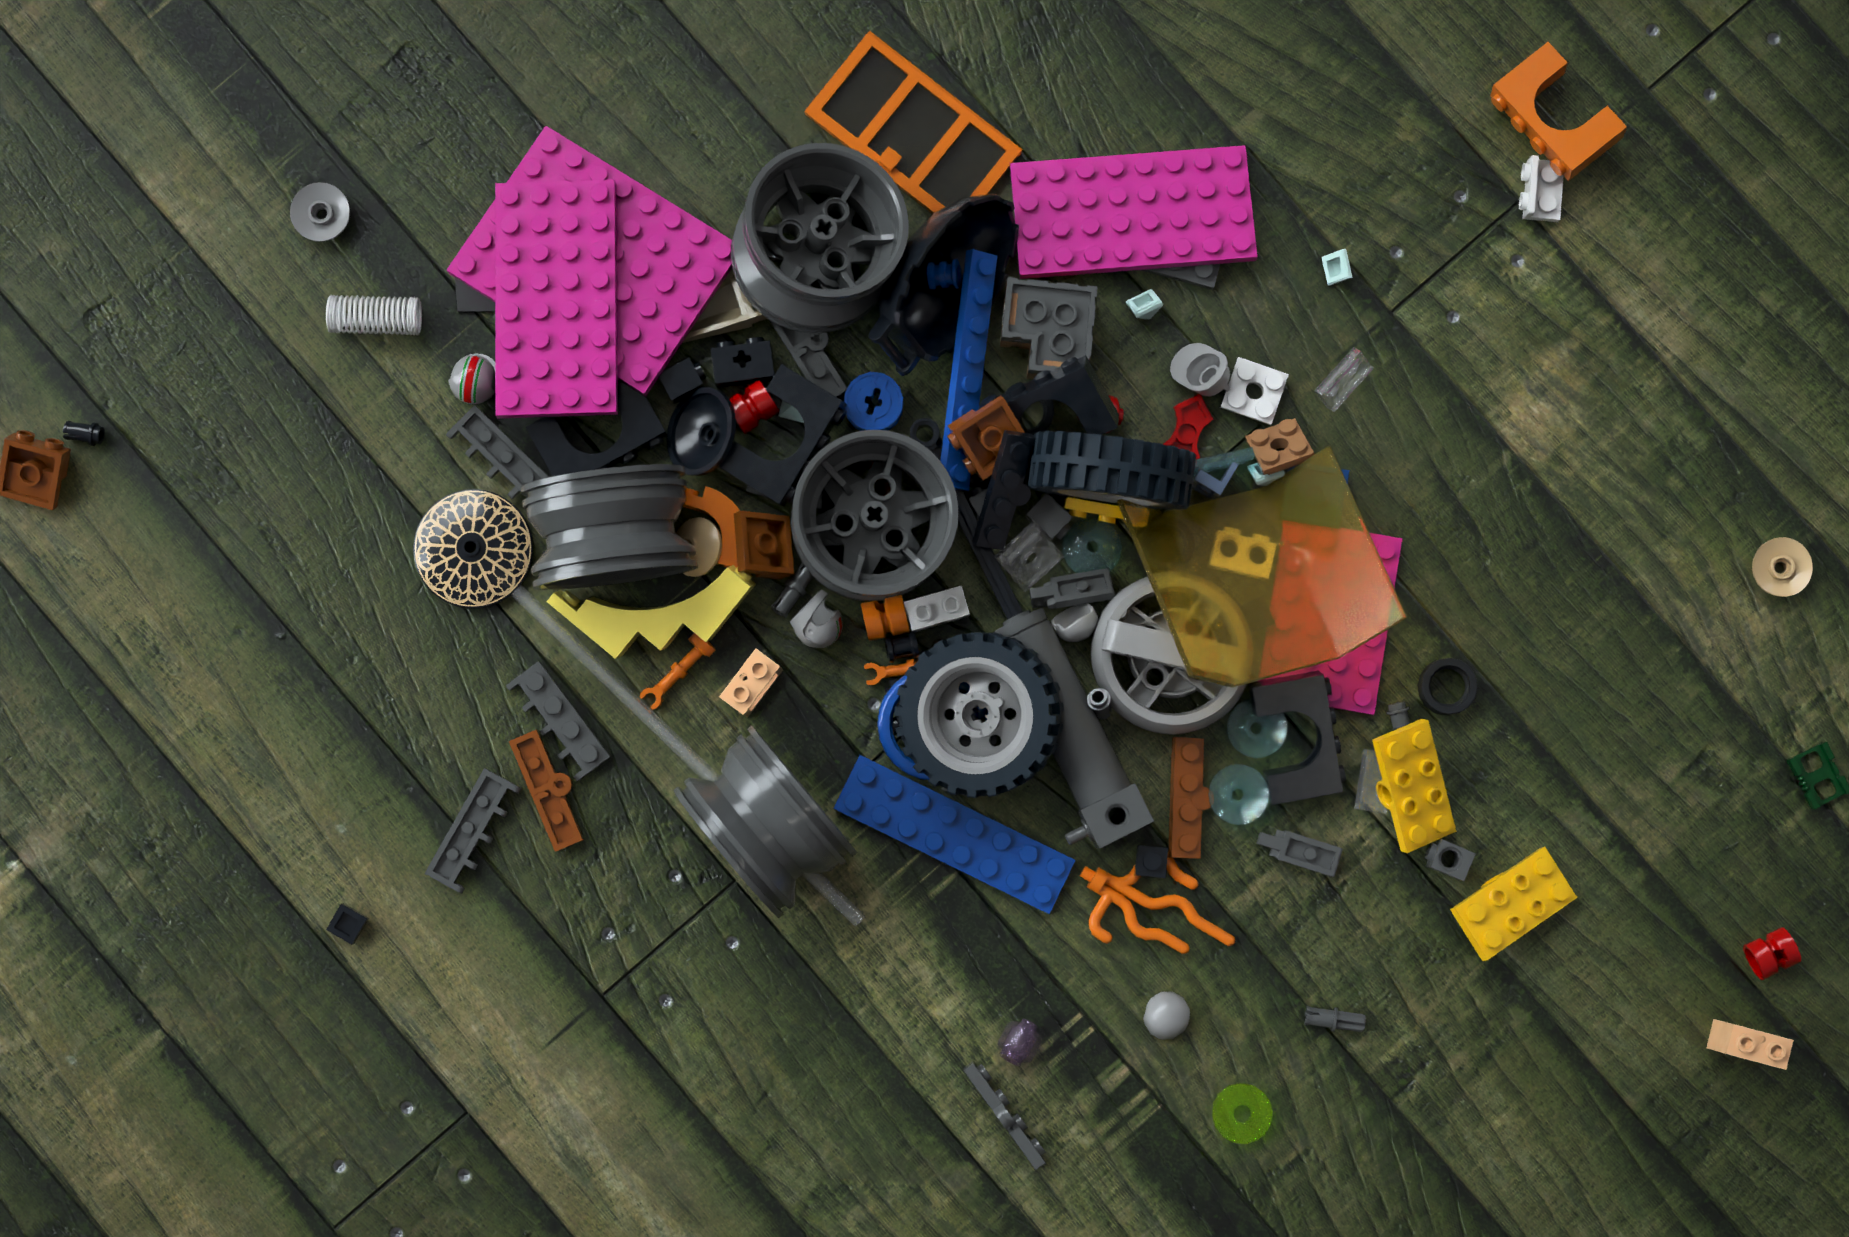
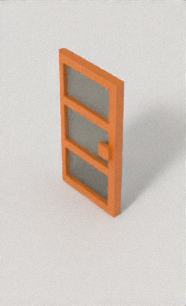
M871 31L864 36L804 111L807 117L843 145L859 151L877 162L902 191L932 214L965 197L989 194L1010 168V163H1014L1023 151L1022 148Z

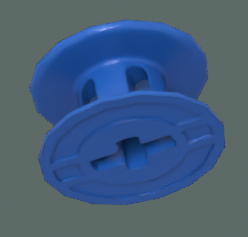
M868 372L859 375L851 381L845 391L844 403L847 405L844 409L847 411V419L857 430L889 431L898 423L903 411V396L900 387L893 378L883 373ZM875 392L880 393L878 403L882 405L881 407L876 406L873 414L869 415L867 414L869 404L866 401H872Z

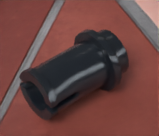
M66 421L63 433L68 434H64L63 438L65 440L88 442L90 446H95L103 442L105 430L104 427L99 426L95 422L89 425Z

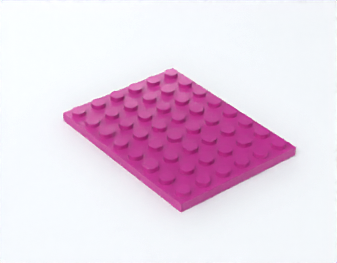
M545 126L506 183L615 180L617 379L646 397L733 268L731 262L732 240L548 126ZM495 200L447 268V272L450 275L460 279L493 302H495Z

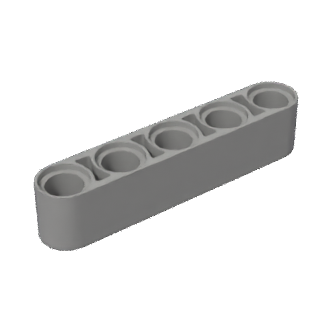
M1108 620L1101 648L1103 651L1242 683H1247L1253 658V652L1115 620Z

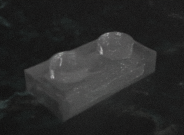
M1353 347L1314 391L1324 405L1335 412L1374 368L1364 354Z
M1363 749L1354 809L1386 814L1387 808L1382 805L1376 792V784L1382 780L1376 753L1373 750Z

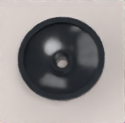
M710 387L695 389L679 402L671 416L667 430L668 454L673 465L685 467L687 475L703 476L714 471L731 450L736 433V418L732 403L724 393Z

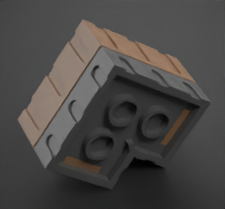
M1007 278L1000 347L1010 348V346L1019 347V349H1029L1026 379H1034L1038 373L1044 370H1050L1051 372L1059 368L1064 361L1073 357L1079 359L1086 355L1090 362L1098 286L1087 285L1085 287L1070 283L1057 282L1055 284L1048 283V281L1030 279L1025 281L1018 280V278Z

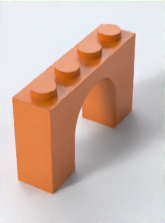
M1547 42L1493 85L1491 101L1500 112L1505 111L1511 118V124L1519 133L1524 132L1530 139L1533 149L1538 154H1544L1548 158L1553 171L1559 176L1563 175L1569 181L1624 137L1627 126L1608 106L1582 126L1572 130L1551 128L1539 118L1535 110L1534 100L1542 91L1565 74L1568 64L1557 50Z

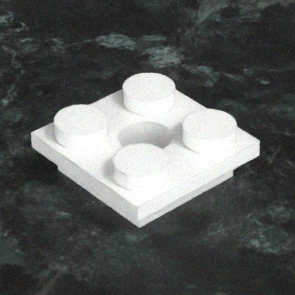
M1238 357L1228 384L1230 390L1225 392L1220 408L1271 425L1289 374ZM1248 385H1258L1262 390V396L1259 399L1249 398L1246 394V387Z

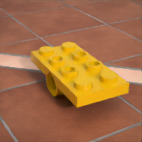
M1420 719L1372 739L1382 780L1376 784V792L1382 805L1391 812L1400 851L1409 853L1457 832L1429 720Z
M1542 847L1507 871L1485 882L1481 889L1451 908L1450 911L1481 960L1486 961L1571 903L1577 896L1546 847Z

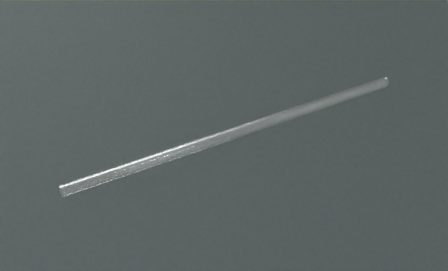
M520 585L513 591L511 596L701 779L714 781L720 776L528 590ZM804 873L802 875L855 927L866 917L822 873L808 875Z

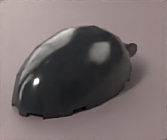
M996 194L965 197L935 212L907 240L905 250L898 265L882 286L879 301L880 318L869 333V338L872 342L880 345L894 362L896 371L901 376L908 375L920 359L928 362L937 361L938 357L944 353H952L954 351L967 250L974 249L997 255L992 308L1005 285L1008 274L1004 272L1009 258L1015 257L1019 225L1015 224L1012 213L1015 209L1013 202L1005 200ZM954 259H958L961 268V287L956 289L954 285H950L949 288L942 289L941 286H937L936 289H930L927 279L928 263L933 262L935 265H939V262L947 261L948 264H952ZM890 338L905 351L904 354L899 351Z

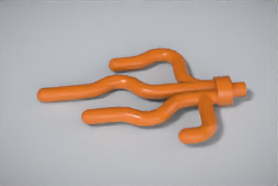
M1167 856L1166 870L1168 874L1191 890L1196 889L1198 881L1183 872L1178 867L1174 858H1168ZM1135 865L1123 877L1114 876L1100 867L1093 871L1085 866L1080 873V877L1089 882L1087 888L1101 896L1088 922L1092 935L1105 944L1110 943L1113 936L1101 927L1100 922L1112 902L1122 909L1129 931L1136 937L1143 940H1158L1181 954H1186L1190 950L1186 942L1165 930L1141 926L1137 920L1135 909L1127 898L1151 910H1160L1172 906L1178 907L1183 911L1187 920L1199 930L1227 946L1235 944V937L1201 917L1193 904L1185 897L1174 894L1152 898L1132 887L1142 877L1134 876Z

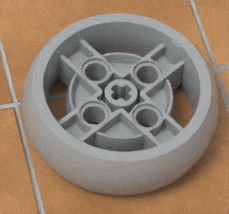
M1183 573L1150 575L1122 589L1112 598L1101 613L1091 644V661L1094 677L1098 687L1107 690L1110 694V706L1133 725L1151 732L1172 735L1195 732L1215 723L1226 715L1238 702L1248 684L1253 658L1247 683H1242L1206 674L1200 680H1195L1190 677L1188 670L1127 657L1135 680L1125 691L1114 670L1112 653L1103 651L1101 648L1108 620L1149 627L1185 636L1182 631L1183 624L1189 621L1195 623L1198 628V633L1193 638L1215 643L1209 627L1218 616L1228 633L1231 647L1253 652L1250 630L1235 602L1214 584L1202 578ZM1162 594H1180L1195 599L1187 611L1163 609L1147 616L1135 607L1148 598ZM1150 669H1156L1162 675V681L1157 686L1147 682L1146 674ZM1198 691L1210 700L1196 709L1182 713H1162L1149 709L1157 696L1180 698Z

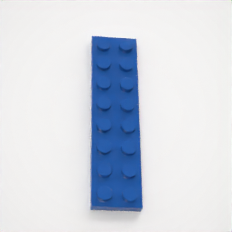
M859 755L833 808L1050 914L1075 862L1074 859L862 755Z

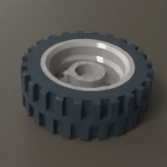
M1040 431L1035 433L1034 437L1036 440L1032 451L1028 487L1030 489L1062 497L1131 507L1182 510L1190 507L1196 454L1194 452L1161 443L1117 436H1104L1101 434L1065 431Z
M975 632L960 634L934 644L933 648L924 651L917 657L919 660L914 666L909 667L905 673L907 679L904 685L899 686L897 695L901 697L899 706H895L894 716H899L900 727L895 729L897 737L902 736L905 747L902 748L905 757L911 756L915 762L913 768L918 774L923 772L928 776L930 784L935 787L940 785L947 789V793L953 795H967V798L991 797L1026 783L1048 763V758L1055 752L1058 743H1056L1058 735L1063 730L1064 723H1061V712H1064V703H1060L1058 691L1061 689L1058 682H1054L1050 674L1051 668L1047 663H1042L1037 657L1039 654L1032 648L1028 649L1021 644V641L1015 638L1004 637L999 633ZM962 682H967L970 686V690L966 694L961 693L959 690ZM992 682L1000 684V691L998 693L990 692V684ZM977 707L988 710L989 714L985 715L987 720L977 718L976 713L979 712ZM1007 708H1013L1016 711L1014 719L1009 720L1005 717L1004 713ZM947 709L954 710L955 718L953 720L946 719L945 712ZM963 735L970 737L971 744L969 746L961 744L960 738ZM992 735L1000 736L1001 744L999 746L991 744Z

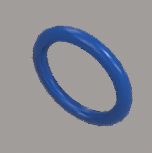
M904 675L892 685L884 696L879 708L877 722L879 740L884 752L895 766L913 777L929 780L930 778L923 772L918 774L913 768L915 762L910 757H905L893 734V714L895 706L901 697L897 695L899 686L904 685L907 676ZM962 682L959 690L966 694L969 692L970 686L967 682ZM977 707L979 710L976 713L977 718L987 720L985 715L989 714L988 710Z

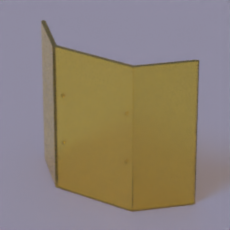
M1330 446L1325 447L1265 487L1191 505L1188 509L1160 512L1124 499L1117 500L1190 678L1233 688L1336 660L1407 617Z

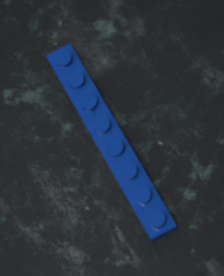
M974 249L967 250L965 257L940 460L949 473L955 490L969 491L971 474L962 462L966 458L962 449L956 451L947 438V435L951 433L948 425L972 409L975 412L979 409L997 255Z

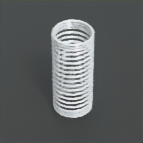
M330 295L326 305L327 329L330 333L348 332L350 334L353 332L356 334L358 332L361 334L363 332L367 334L368 332L369 334H377L379 332L386 335L388 333L391 335L394 333L398 335L400 333L401 335L410 334L418 336L422 324L421 301L418 297H410L409 300L406 297L404 299L399 297L397 300L395 296L393 299L390 296L387 299L383 296L381 300L380 296L377 299L375 296L372 298L367 296L365 299L364 296L360 298L358 295L356 297L352 295L350 298L348 295L345 298L343 295L340 297L338 295ZM352 301H353V319H352V313H351ZM357 301H358V321H357ZM373 302H374V321H373ZM389 302H390V320H389ZM346 303L348 304V315H347V319H346ZM362 303H363V306H364L363 319H362Z

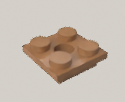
M1295 418L1285 419L1279 424L1266 429H1257L1245 436L1246 442L1264 475L1285 470L1315 457ZM1279 448H1285L1284 450H1281V451H1277V450H1276V449H1279Z

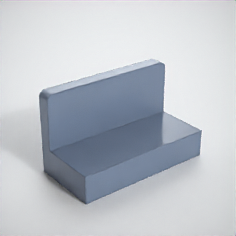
M1232 462L1220 481L1200 469L1193 478L1192 489L1215 501L1223 492L1239 464Z

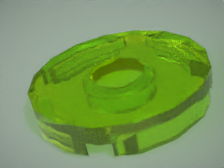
M1235 1083L1228 1085L1218 1093L1213 1102L1212 1118L1214 1126L1224 1138L1233 1143L1248 1144L1257 1141L1266 1134L1272 1122L1273 1111L1270 1100L1262 1090L1252 1084ZM1246 1105L1249 1107L1250 1116L1246 1121L1239 1122L1234 1118V1110L1237 1106Z

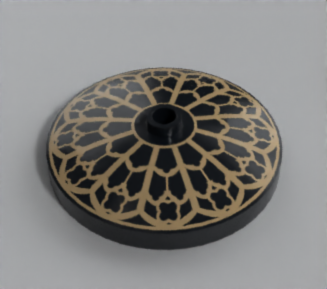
M461 490L437 501L421 519L414 538V561L424 584L443 601L461 608H487L507 600L523 585L533 563L534 540L526 518L506 498L486 490ZM468 543L476 544L474 552L468 553L469 550L466 548Z

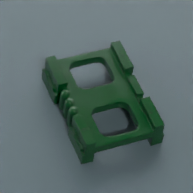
M1821 742L1804 752L1786 759L1794 776H1798L1797 780L1800 781L1801 789L1806 791L1803 794L1813 810L1849 793V784L1845 776L1839 775L1840 772L1835 762L1831 760L1835 756L1828 742ZM1814 751L1818 754L1822 766L1807 773L1801 763V758ZM1828 778L1835 788V794L1821 800L1814 786Z

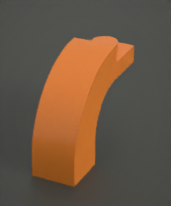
M705 486L703 497L698 496L699 491L687 488L685 490L686 502L683 508L699 511L711 516L720 527L722 549L717 565L726 568L734 565L737 568L734 513L740 511L739 508L726 495L713 488Z

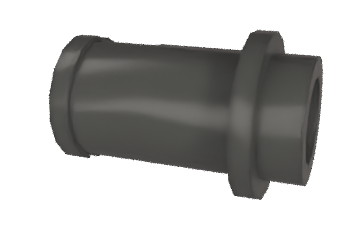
M1096 688L1090 691L1087 696V704L1090 709L1094 710L1101 720L1110 717L1109 711L1112 712V707L1110 706L1111 697L1108 691L1103 688Z
M1405 701L1387 705L1389 711H1386V714L1390 715L1393 731L1410 724L1408 716L1410 707L1406 706Z

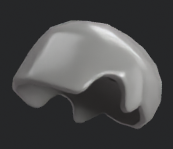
M1089 603L1075 605L1056 615L1051 620V624L1056 634L1062 640L1080 642L1089 638L1095 631L1098 615Z
M1160 992L1147 1003L1143 1018L1144 1024L1151 1035L1161 1040L1174 1039L1187 1028L1190 1020V1008L1185 999L1175 992Z

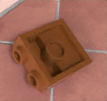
M1000 395L976 412L972 409L949 424L948 428L951 433L947 435V438L956 451L962 449L966 458L962 462L971 475L977 473L984 480L992 475L1004 430L1025 432L1004 397Z
M18 430L4 439L0 463V496L54 510L58 506L62 479L67 477L71 449L63 447L64 442L59 439L47 438L45 441L34 439L35 434L33 432Z
M750 511L734 513L738 572L756 574V577L783 579L793 575L794 558L792 553L790 516Z

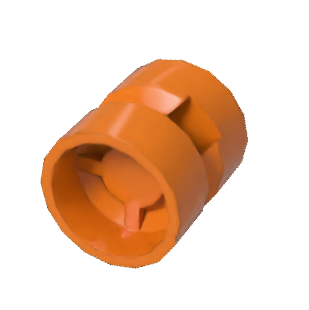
M902 595L885 598L884 603L881 604L877 600L861 603L869 641L885 638L888 632L893 636L910 632Z

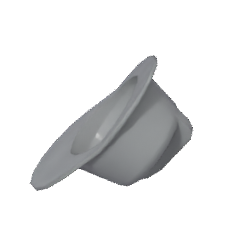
M1193 343L1183 347L1175 354L1171 362L1170 372L1172 378L1179 384L1209 397L1218 394L1222 390L1227 392L1230 390L1228 385L1230 370L1227 357L1223 353L1206 344Z

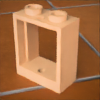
M755 648L719 697L748 718L782 673L783 669Z
M1713 1019L1706 1048L1786 1070L1794 1040Z

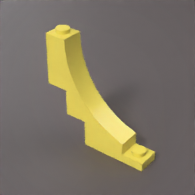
M732 565L727 567L714 582L696 595L684 601L666 606L649 608L628 607L609 603L596 597L586 599L580 606L578 604L580 600L567 590L565 592L562 590L554 592L546 602L613 658L617 659L624 655L640 634L660 651L670 645L685 625L705 642L712 640L756 583L751 580L753 577L751 573L738 572V567L736 568Z

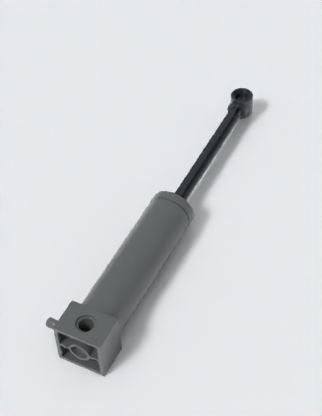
M929 418L916 420L910 428V438L920 442L941 460L943 440L940 436L938 425ZM921 428H928L933 432V437L927 442H922L916 437L917 431ZM955 490L958 501V522L1007 618L1002 623L1003 627L993 633L1002 634V636L1007 638H1015L1021 641V644L1026 648H1032L1039 654L1037 657L1042 663H1047L1051 668L1050 674L1054 682H1058L1061 689L1058 691L1060 703H1064V712H1061V723L1064 724L1062 733L1058 735L1056 742L1058 746L1052 754L1080 808L1078 813L1082 823L1081 827L1065 834V838L1068 844L1072 845L1089 837L1095 847L1100 849L1154 822L1136 784H1131L1097 714L1088 706L1087 694L1050 621L1047 620L1048 617L1044 609L1040 608L1031 613L1029 610L1023 612L992 548L979 547L972 542L978 520L964 492ZM1114 807L1120 809L1123 815L1121 822L1117 825L1111 823L1108 818L1109 811Z

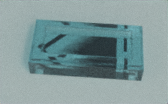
M1253 447L1197 459L1194 475L1200 469L1207 473L1228 468L1232 462L1239 465L1246 464L1255 458Z

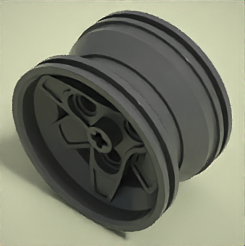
M811 143L796 146L778 154L761 169L754 179L733 234L731 262L741 291L752 306L762 315L776 324L791 330L806 333H826L840 330L856 323L867 315L879 301L883 284L894 272L905 250L909 223L903 196L891 176L877 162L849 147L831 143ZM805 193H819L829 195L830 197L817 205ZM776 206L782 222L772 226H763L765 218ZM855 212L865 223L868 232L851 226ZM828 213H836L840 219H833ZM783 233L793 235L795 240H787L784 238ZM772 261L782 262L780 269ZM827 261L837 262L840 268L831 267ZM851 264L869 265L867 271L854 282ZM814 282H816V284H817V286H818L819 288H815V287H811V286H812V284H813Z
M864 430L847 434L821 449L808 463L798 481L791 509L793 543L801 562L806 566L813 578L828 590L857 601H884L885 598L907 594L920 586L945 559L954 541L958 526L957 495L944 465L920 442L903 434L886 430ZM874 462L865 479L846 469L859 463ZM902 471L908 474L922 491H901ZM877 481L887 482L890 486V493L885 496L876 494L873 488L874 484ZM824 489L835 507L816 516L817 503ZM876 512L879 514L877 521L873 520L870 522L867 520L869 513L874 514ZM841 516L848 517L852 522V528L847 532L839 531L835 525L837 518ZM929 521L927 537L922 548H920L911 529ZM891 531L898 532L902 536V544L898 547L888 545L886 542L887 533ZM844 545L843 565L836 561L824 546ZM881 557L898 568L887 573L872 574Z
M672 464L612 467L553 476L523 485L521 487V495L528 498L524 499L522 503L523 508L527 510L528 521L541 537L546 539L547 550L531 567L532 575L538 576V579L533 581V588L536 590H562L606 586L672 576L697 569V560L691 559L692 556L696 555V548L677 535L674 529V523L677 521L686 502L685 490L688 488L687 481L680 479L686 475L685 467Z
M751 725L747 729L750 735L744 738L740 734L736 738L738 741L728 749L721 769L722 774L714 781L687 778L684 781L687 786L684 790L678 786L673 791L687 812L733 869L770 911L780 918L784 915L782 907L786 906L788 909H791L795 905L796 880L804 873L808 875L832 871L839 864L844 865L847 862L844 856L848 852L853 857L857 854V851Z

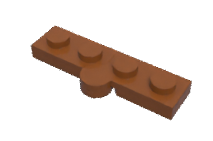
M536 729L510 740V746L554 851H560L583 841L584 838L566 798V795L571 792L573 787L572 779L565 773L555 772L539 731Z
M1172 738L1168 858L1201 859L1202 810L1209 809L1214 801L1211 790L1203 787L1204 739Z

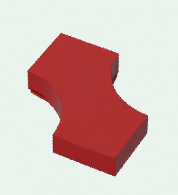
M1201 394L1173 407L1176 416L1175 430L1171 438L1163 443V445L1175 446L1179 449L1194 452L1196 454V462L1200 460L1197 448L1199 435L1202 429L1214 420Z

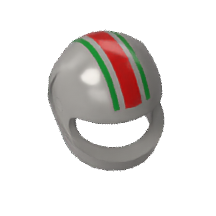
M478 353L461 358L453 367L451 377L448 380L454 396L467 404H480L490 399L495 393V361L487 355Z
M822 589L790 620L799 640L813 648L830 646L839 638L843 628V618L840 611H832L826 607L825 600L828 593Z

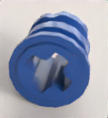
M954 259L952 264H948L947 261L939 262V265H935L933 262L928 263L927 279L929 288L936 289L937 286H941L943 289L954 285L956 289H959L961 287L959 260Z

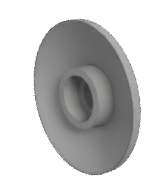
M312 183L303 187L293 198L290 207V217L294 228L303 237L316 242H324L336 238L344 231L350 218V206L346 196L337 187L328 183ZM320 210H327V216L324 219H318L317 215Z

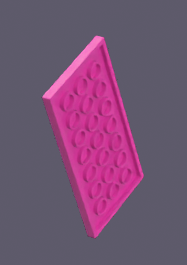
M1245 145L1010 163L1012 199L1015 207L1014 220L1015 224L1019 225L1017 255L1020 279L1257 260Z
M614 179L495 183V393L497 418L618 415L616 182Z

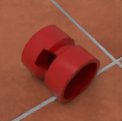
M760 380L746 387L744 395L737 393L729 398L734 408L736 423L744 434L759 425L760 419L767 421L780 412Z
M1784 927L1766 934V940L1757 938L1743 945L1745 957L1751 969L1760 980H1765L1777 974L1779 967L1788 969L1802 960L1794 939Z

